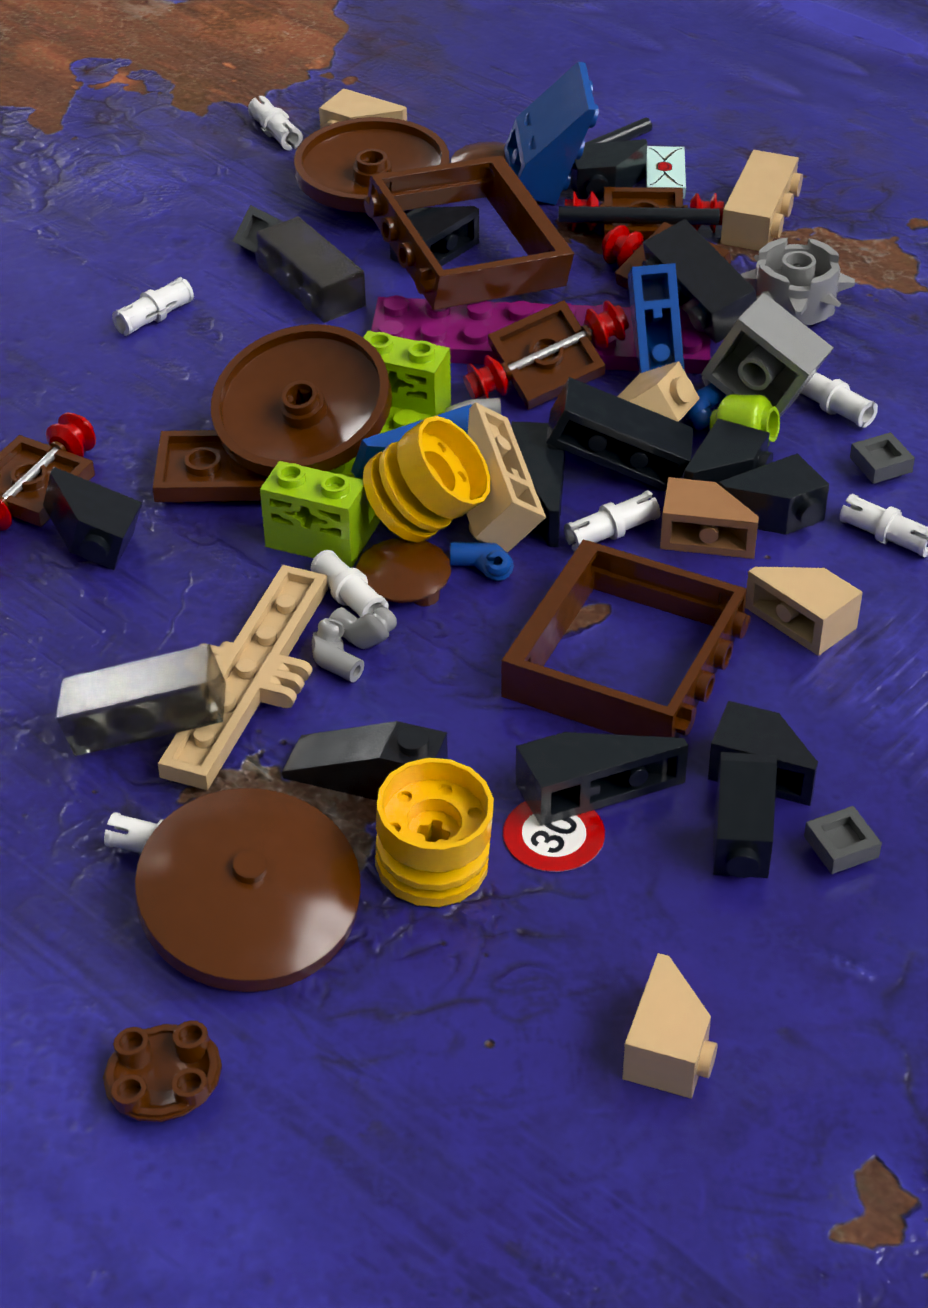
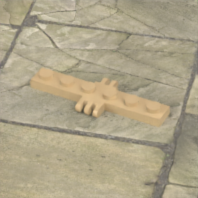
M282 565L234 643L225 641L219 647L205 643L198 646L194 652V657L189 660L185 668L189 675L200 679L205 689L159 760L160 778L208 790L260 702L282 708H291L297 699V694L301 692L305 685L304 681L308 680L312 673V666L304 660L289 657V654L328 590L327 575Z

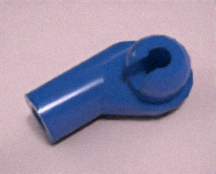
M712 383L696 391L700 399L684 415L687 421L691 420L693 427L697 431H702L710 426V416L712 413L710 408L719 404L726 397V394Z
M451 542V566H475L486 577L495 581L504 580L513 572L514 564L512 558L496 543Z

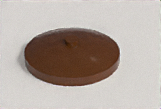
M384 117L356 118L325 126L305 138L298 146L294 156L295 178L298 186L307 196L331 208L366 213L364 198L368 197L371 175L449 163L447 145L436 133L410 121Z
M323 324L288 327L259 338L240 351L228 363L219 376L213 390L211 399L212 422L225 451L233 460L250 471L269 476L277 463L283 461L328 472L355 458L362 439L378 435L381 432L392 404L391 382L381 355L362 336L344 328Z
M237 788L210 793L196 798L172 812L158 825L147 840L137 864L135 877L137 914L147 939L158 954L173 968L197 982L214 988L239 992H259L285 987L305 979L325 966L343 947L353 929L358 912L361 889L360 871L354 851L345 835L329 817L296 797L277 791L257 788Z

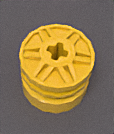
M433 416L425 418L407 431L398 442L391 443L383 452H379L370 458L364 467L363 485L370 505L385 526L402 539L418 543L428 540L438 530L447 527L454 518L465 515L484 502L490 493V474L483 455L470 436L451 420Z
M424 758L407 762L387 776L379 788L376 812L375 866L381 882L396 897L417 906L442 907L466 899L479 889L487 876L494 798L487 782L471 767L451 759Z

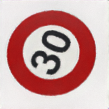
M524 801L508 815L504 823L503 837L510 853L523 864L542 871L560 872L576 869L591 861L600 852L604 844L605 828L603 821L595 810L540 826L527 802Z

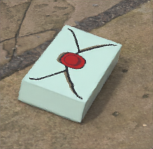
M647 146L646 188H683V199H685L684 147Z

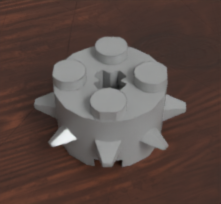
M780 238L767 243L760 249L759 255L754 256V259L757 261L756 269L740 275L756 290L757 299L764 292L806 326L822 322L832 316L835 312V306L840 307L841 305L837 300V293L855 286V279L840 273L841 268L838 264L839 254L828 244L808 238L807 245H787L788 238Z

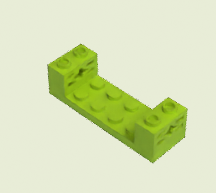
M366 332L363 338L370 342L381 355L386 365L392 388L390 413L379 434L442 414L446 408L451 406L449 347L435 345L428 341L396 337L385 332ZM356 457L328 472L295 463L279 461L260 488L265 547L309 558H315L321 551L332 550L339 559L352 568L381 521L367 499L363 478H356L351 472Z

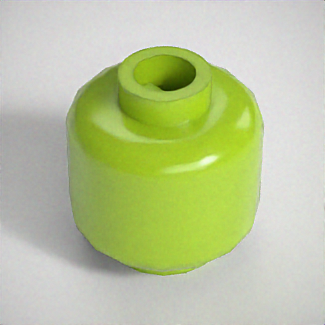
M727 395L720 402L718 409H714L710 416V430L719 418L769 432L768 446L770 442H774L779 434L780 416L776 406H772L771 402L764 395Z

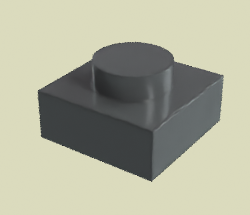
M250 205L233 242L270 260L287 223Z
M891 432L858 441L851 445L850 459L873 484L913 472L915 457Z
M854 806L806 822L804 837L831 874L879 858L882 842Z

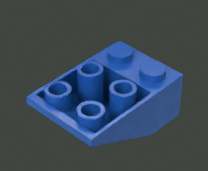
M578 61L516 117L504 146L506 162L535 201L557 204L562 190L566 191L569 187L571 168L575 159L579 160L583 154L586 133L589 128H593L596 124L598 105L594 103L592 94L593 82L589 80L586 63Z

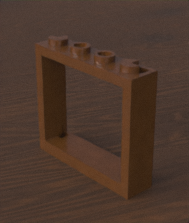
M502 155L371 175L368 197L364 198L365 211L374 220L381 231L384 241L390 244L398 256L400 265L406 268L414 280L418 292L424 295L433 310L567 286L574 252ZM487 198L528 255L443 270L404 210Z
M583 539L501 660V697L616 735L679 738L681 734L687 736L693 727L699 701L706 703L712 693L715 673L718 669L725 670L729 664L735 638L743 639L747 632L751 618L750 615L744 613L747 589ZM593 590L714 626L668 706L544 667Z

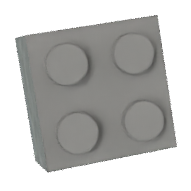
M763 292L737 319L701 375L726 395L766 396L771 405L776 406L781 417L793 404L834 347Z

